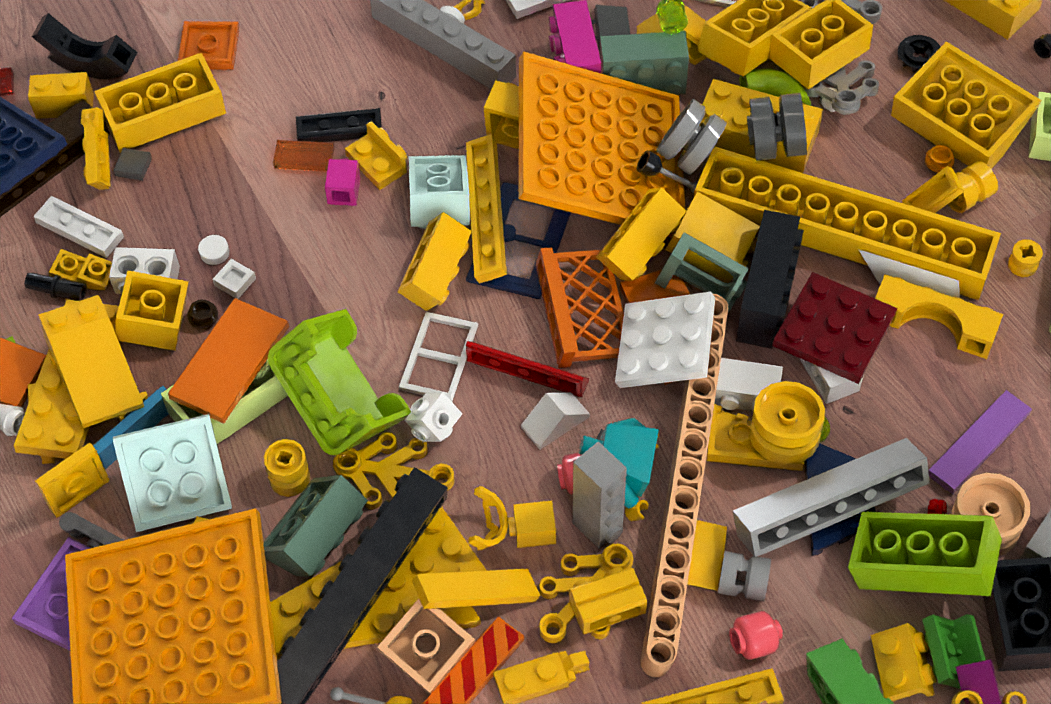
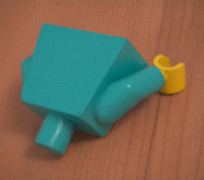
M635 418L607 424L600 440L584 435L579 447V454L582 455L594 444L600 442L627 468L624 506L626 517L630 521H639L645 518L640 511L648 510L649 503L646 500H639L638 496L641 497L650 483L655 449L659 448V445L656 444L659 437V429L647 428Z

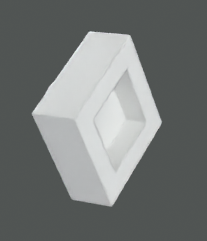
M230 259L212 280L215 287L239 299L256 280V275L254 271Z

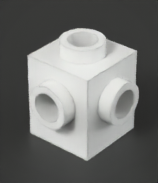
M444 392L426 393L422 398L414 402L410 409L411 413L404 421L412 428L411 432L418 440L422 442H441L450 436L453 431L452 427L461 417L462 413Z

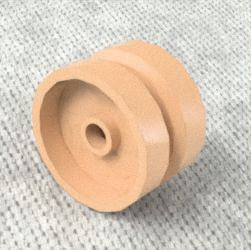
M983 473L975 475L963 483L950 514L993 516L1002 537L999 556H1002L1016 546L1030 516V501L1024 489L1014 480L1002 474Z

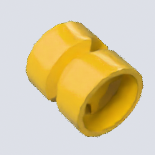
M976 161L962 169L961 172L955 173L965 191L947 205L955 212L963 213L975 206L976 202H982L997 193L998 181L992 169L986 163Z
M283 439L272 443L266 449L264 465L273 491L285 497L297 496L302 493L310 482V472L305 450L301 444L294 440Z

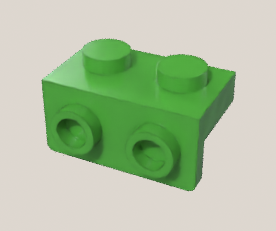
M932 614L922 619L925 629V641L930 648L933 659V672L938 679V683L961 689L956 666L986 660L975 618L973 615L966 614L955 620H950Z

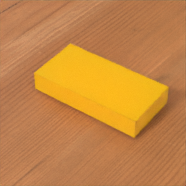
M946 166L903 199L902 203L937 213L965 190L953 168Z

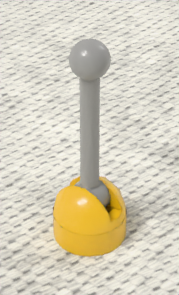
M335 687L330 692L331 698L335 701L345 699L361 704H412V699L405 696H393L385 703L346 693L340 687Z

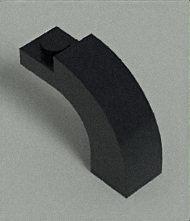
M49 13L42 16L32 35L33 39L50 51L47 58L72 73L87 72L88 77L100 80L115 79L127 74L138 53L117 35L102 42L81 38Z

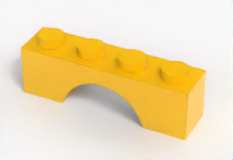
M884 275L875 297L879 301L898 308L890 325L891 327L899 329L906 322L918 318L936 320L952 332L958 350L984 359L988 358L1003 317L1002 313L996 312L991 308L981 307L966 302L959 297H951L936 292L929 287H921L906 282L902 278Z

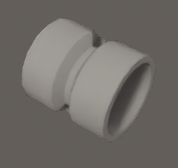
M725 551L718 593L737 596L742 592L747 599L765 601L771 559L752 556L749 560H745L743 554ZM737 571H746L745 581L736 579Z

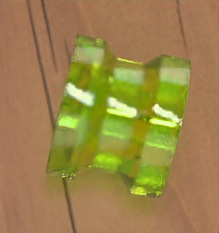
M662 0L657 5L656 13L662 31L668 34H675L686 28L688 18L682 0Z

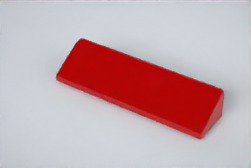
M467 341L466 343L468 362L562 392H571L578 397H583L589 382V378L476 342Z

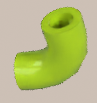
M753 69L743 77L740 75L741 87L778 97L784 94L801 93L802 103L811 106L810 98L802 85L785 72L774 69Z

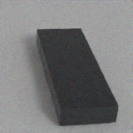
M380 108L296 116L298 145L360 139L367 134L366 124L370 121L378 128L382 127Z

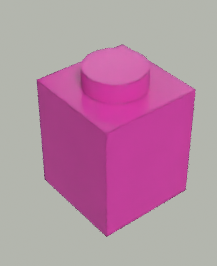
M329 159L325 182L328 205L357 206L361 179L358 160Z

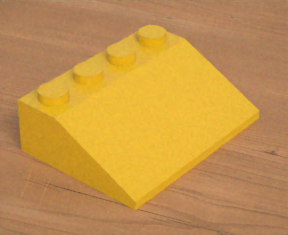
M946 41L894 96L891 116L935 145L947 146L951 149L953 156L969 166L976 161H982L992 169L1006 153L1042 100Z

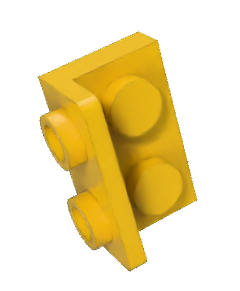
M370 121L366 124L367 134L347 146L345 154L350 160H358L359 170L381 190L407 173V155L400 145H395L390 140L387 132L382 127L378 128Z

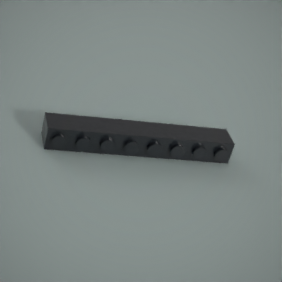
M415 467L409 476L407 474L402 475L395 486L397 493L391 501L385 500L376 514L378 518L372 528L367 526L361 533L357 541L359 544L357 550L353 555L348 553L342 560L338 568L340 574L334 582L328 581L319 595V598L322 600L314 610L310 608L304 614L300 621L302 628L296 637L290 636L280 650L282 657L277 662L282 704L307 703L446 501L448 487Z

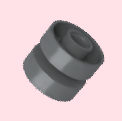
M801 93L780 95L779 112H776V114H774L769 97L749 99L750 116H747L750 145H754L756 161L776 159L777 142L782 141L787 157L807 155L806 128Z

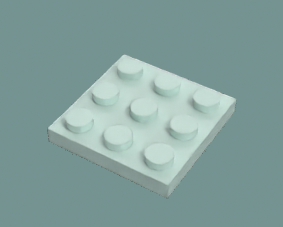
M210 414L113 437L136 532L196 518V516L200 517L232 509Z

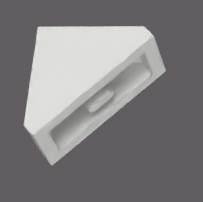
M571 392L545 393L521 424V428L541 450L588 419L590 413Z

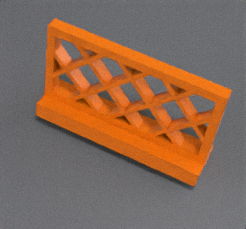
M553 248L540 249L536 261V269L558 368L570 367L572 362L618 358L619 348L613 349L604 342L610 334L621 340L624 313L614 273L604 264V268L600 273L586 265L589 260H598L596 256L601 250L553 253ZM558 262H569L577 268L569 275L560 269ZM580 271L594 279L589 287L575 279ZM598 282L609 289L610 294L606 299L592 290ZM569 284L583 293L577 301L565 293V289ZM587 296L600 304L594 313L581 305ZM604 308L616 316V320L612 325L598 316ZM575 310L589 319L583 327L571 320V315ZM592 322L607 331L601 339L587 331ZM581 336L595 345L592 350H578L577 341Z

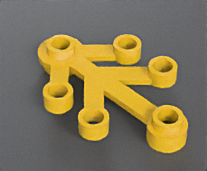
M385 432L378 437V440L358 451L351 448L335 455L333 469L337 475H342L345 479H352L366 499L372 495L377 496L378 498L375 501H367L364 505L366 508L374 510L381 506L382 495L379 489L370 485L364 473L376 475L393 498L397 493L395 491L397 484L395 479H400L403 474L409 476L413 470L411 467L399 465L411 458H424L428 453L427 442L413 438L407 446L393 453L397 449L396 437L390 432ZM387 440L393 442L389 446L382 445V443ZM418 445L423 447L420 451L413 450ZM380 452L391 454L379 462L369 460ZM346 463H354L351 467H344ZM436 464L430 471L419 469L436 481L440 478L447 479V482L441 484L448 487V490L454 485V471L447 464Z
M619 543L609 545L603 550L602 554L582 556L572 553L566 554L561 559V571L567 576L578 574L580 569L599 568V570L593 576L559 579L552 576L544 577L539 583V592L543 598L553 599L558 593L569 592V589L581 579L591 578L593 581L605 577L606 572L613 568L622 567L623 570L631 568L633 566V554L626 546ZM619 558L623 562L621 564H613L611 560ZM572 561L576 563V566L568 568L565 566V563ZM547 584H552L555 586V589L546 591L543 587ZM570 601L558 614L549 613L542 617L539 629L542 639L546 642L558 643L565 637L566 626L575 617ZM607 626L604 631L596 630L590 633L596 639H604L610 633V626ZM555 627L559 632L555 635H550L547 630Z

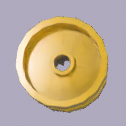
M777 382L762 389L755 399L750 429V439L754 449L762 457L774 463L786 465L801 463L813 456L819 446L825 417V407L821 397L811 388L797 382Z

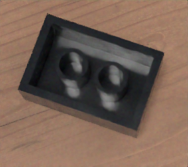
M1051 557L998 560L991 596H983L998 671L1051 668Z

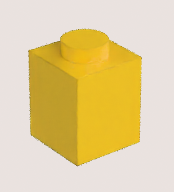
M552 500L513 504L514 517H508L510 537L516 536L517 548L556 544V525Z

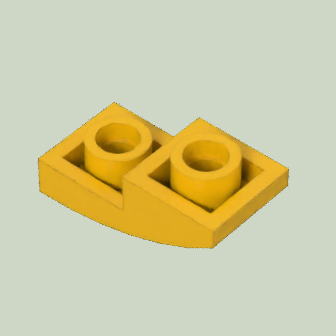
M60 249L49 270V277L60 275L63 279L86 283L87 289L106 290L110 282L109 275L112 262L90 253L85 258Z
M697 520L687 585L713 591L718 590L727 526Z

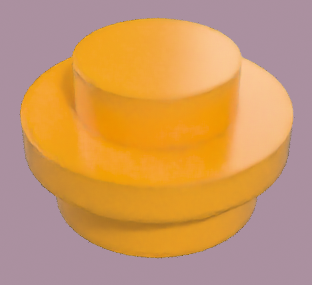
M936 145L926 153L925 164L930 170L940 172L946 166L953 167L954 156L951 149L947 146Z

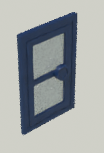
M503 182L500 192L507 275L479 284L474 277V263L472 261L466 282L540 299L542 292L536 269V261L540 249L553 248V253H557L571 212L520 200L519 185Z

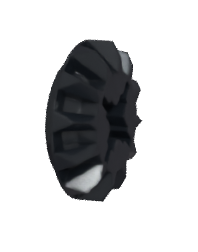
M912 35L900 42L897 59L902 60L903 67L910 66L914 72L916 69H920L941 46L937 41L928 36ZM915 53H925L924 57H914Z

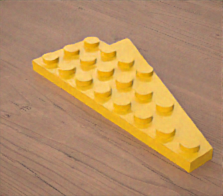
M443 507L437 512L345 648L381 643L419 599L412 583L416 574L487 571ZM342 561L270 602L277 660L282 657L280 650L285 641L290 636L295 638L302 628L300 621L304 614L310 608L314 610L322 600L319 598L323 587L330 580L334 582L340 574L338 568ZM472 606L439 608L462 629L481 625V619Z

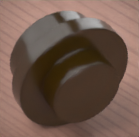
M201 299L191 304L187 317L193 327L205 329L215 324L218 319V310L210 301Z

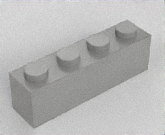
M597 442L573 462V524L600 549L607 542L611 544L616 541L623 532L627 468L600 442Z

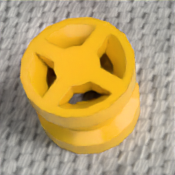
M1029 239L1016 242L1008 260V268L1019 277L1034 275L1043 256L1041 246Z

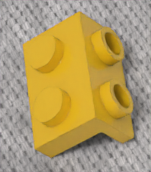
M909 623L871 635L885 699L890 698L892 701L918 693H923L927 697L935 695L933 684L936 683V676L932 666L927 662L925 652L929 650L923 632H919Z

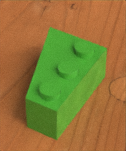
M843 638L806 653L807 676L822 704H894L890 698H884L875 676L865 671L858 652L855 649L851 650Z

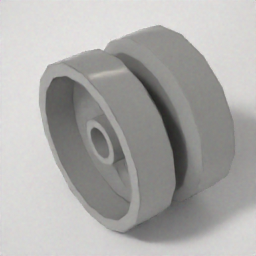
M692 99L679 114L656 149L658 154L669 160L674 158L683 148L677 161V167L688 175H691L708 157L727 125L726 121L714 114L709 116L699 126L705 115L706 107L695 99Z

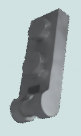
M66 512L60 517L59 525L65 532L76 539L89 538L87 544L93 548L123 541L118 536L75 513Z

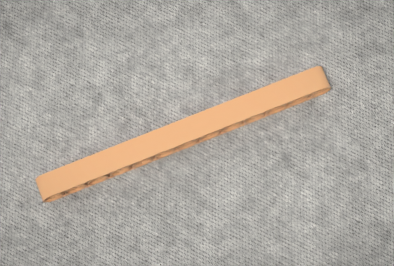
M713 294L715 297V315L713 316L712 342L710 344L707 378L685 380L640 660L643 671L651 677L664 676L671 668L677 656L729 309L726 299L718 294ZM694 390L700 391L704 395H699ZM690 418H696L700 423H695ZM685 445L694 447L696 451L688 450ZM681 473L688 474L693 480L683 478ZM676 502L684 503L688 509L680 508ZM671 531L680 532L684 538H676L672 535ZM666 561L676 562L679 569L671 568ZM661 591L671 592L675 599L665 598ZM663 621L667 623L670 630L664 631L660 629L656 622ZM657 652L662 654L666 662L660 663L655 661L651 653Z

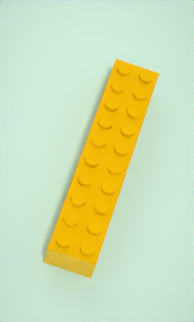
M718 147L713 148L694 190V196L698 191L759 226L761 225L764 210L800 216L798 229L804 230L801 241L803 246L868 266L858 250L860 249L959 280L960 295L976 300L980 298L1001 235L999 232L765 161H756L755 158Z

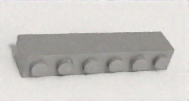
M370 0L372 18L488 88L492 89L495 80L511 83L516 78L515 54L426 1Z
M907 438L733 510L737 536L752 555L758 557L929 484L927 457Z

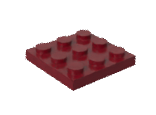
M812 272L776 334L772 346L859 384L890 327L898 308Z

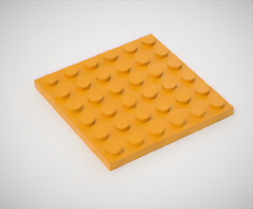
M523 52L519 58V199L621 225L649 189L662 187L685 209L683 184L661 173L650 177L637 171L640 157L645 151L649 150L659 156L662 168L684 178L683 171L677 167V161L682 153V149L674 158L669 160L656 152L661 140L680 114L679 95ZM674 233L669 234L667 237L672 238Z
M256 508L65 554L73 704H282L261 517Z

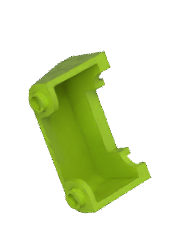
M347 309L302 321L273 345L268 354V362L272 371L322 450L329 455H338L403 421L411 413L405 400L396 393H388L378 399L346 347L356 339L357 327Z

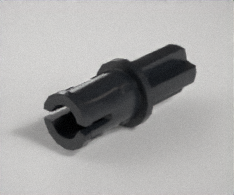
M28 273L24 283L27 289L49 293L51 298H57L58 296L81 301L85 298L87 291L86 283L63 279L60 275L49 277Z

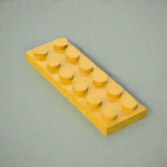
M66 300L65 305H68V304H71V303H74V302H78V301H75V300ZM103 304L115 331L119 306ZM48 349L14 442V449L16 453L66 459L83 447L89 427H82L51 352Z

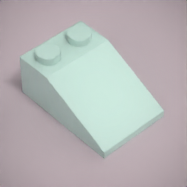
M466 155L409 156L411 227L426 229L429 221L442 212L462 225H470Z

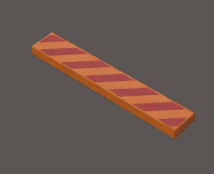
M498 616L422 704H470L493 678V672L498 671L522 644L524 635Z

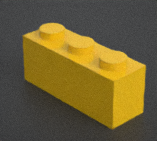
M662 187L649 189L596 258L621 281L638 279L647 269L645 264L651 257L656 256L665 245L663 241L669 234L677 230L682 221L681 218L687 211Z
M444 212L429 221L398 289V293L425 311L436 305H442L449 295V290H447L449 283L459 272L458 262L470 246L468 239L472 231Z

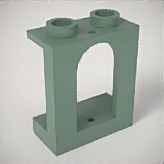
M684 232L655 283L665 289L673 275L704 292L711 291L712 294L722 296L726 299L728 311H730L736 299L740 297L747 285V281L743 280L748 268ZM688 249L728 271L733 276L734 281L731 283L721 282L683 261Z

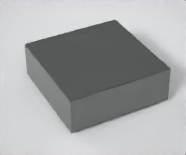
M123 148L114 168L115 176L143 181L152 160L151 153Z

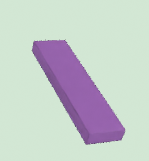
M1006 390L929 469V477L953 495L1028 417L1032 408Z

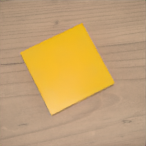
M89 442L36 479L35 482L50 511L57 518L108 483L109 477L96 449Z

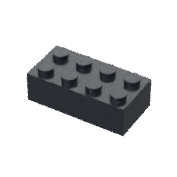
M764 210L741 306L736 342L772 349L773 340L785 319L804 231L803 229H798L800 216Z

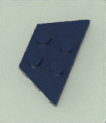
M819 443L813 456L805 460L806 480L856 458ZM873 507L863 512H876V509ZM861 513L810 534L812 555H819L823 552V549L836 543L840 545L851 540L857 533Z

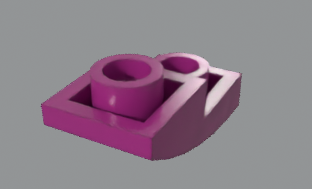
M992 660L956 666L961 691L976 692L981 697L983 704H1003V697L999 692ZM963 698L965 704H971L967 698Z

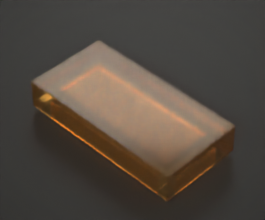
M277 140L273 159L274 169L327 171L329 159H333L334 143Z

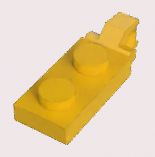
M98 107L83 109L81 114V124L84 127L82 147L85 152L86 161L83 169L84 177L87 184L99 190L109 189L111 187L108 133L104 131L103 110Z
M566 651L555 652L493 672V677L502 703L518 704L569 687V683L576 681V674L589 670L590 663L585 651L567 655Z

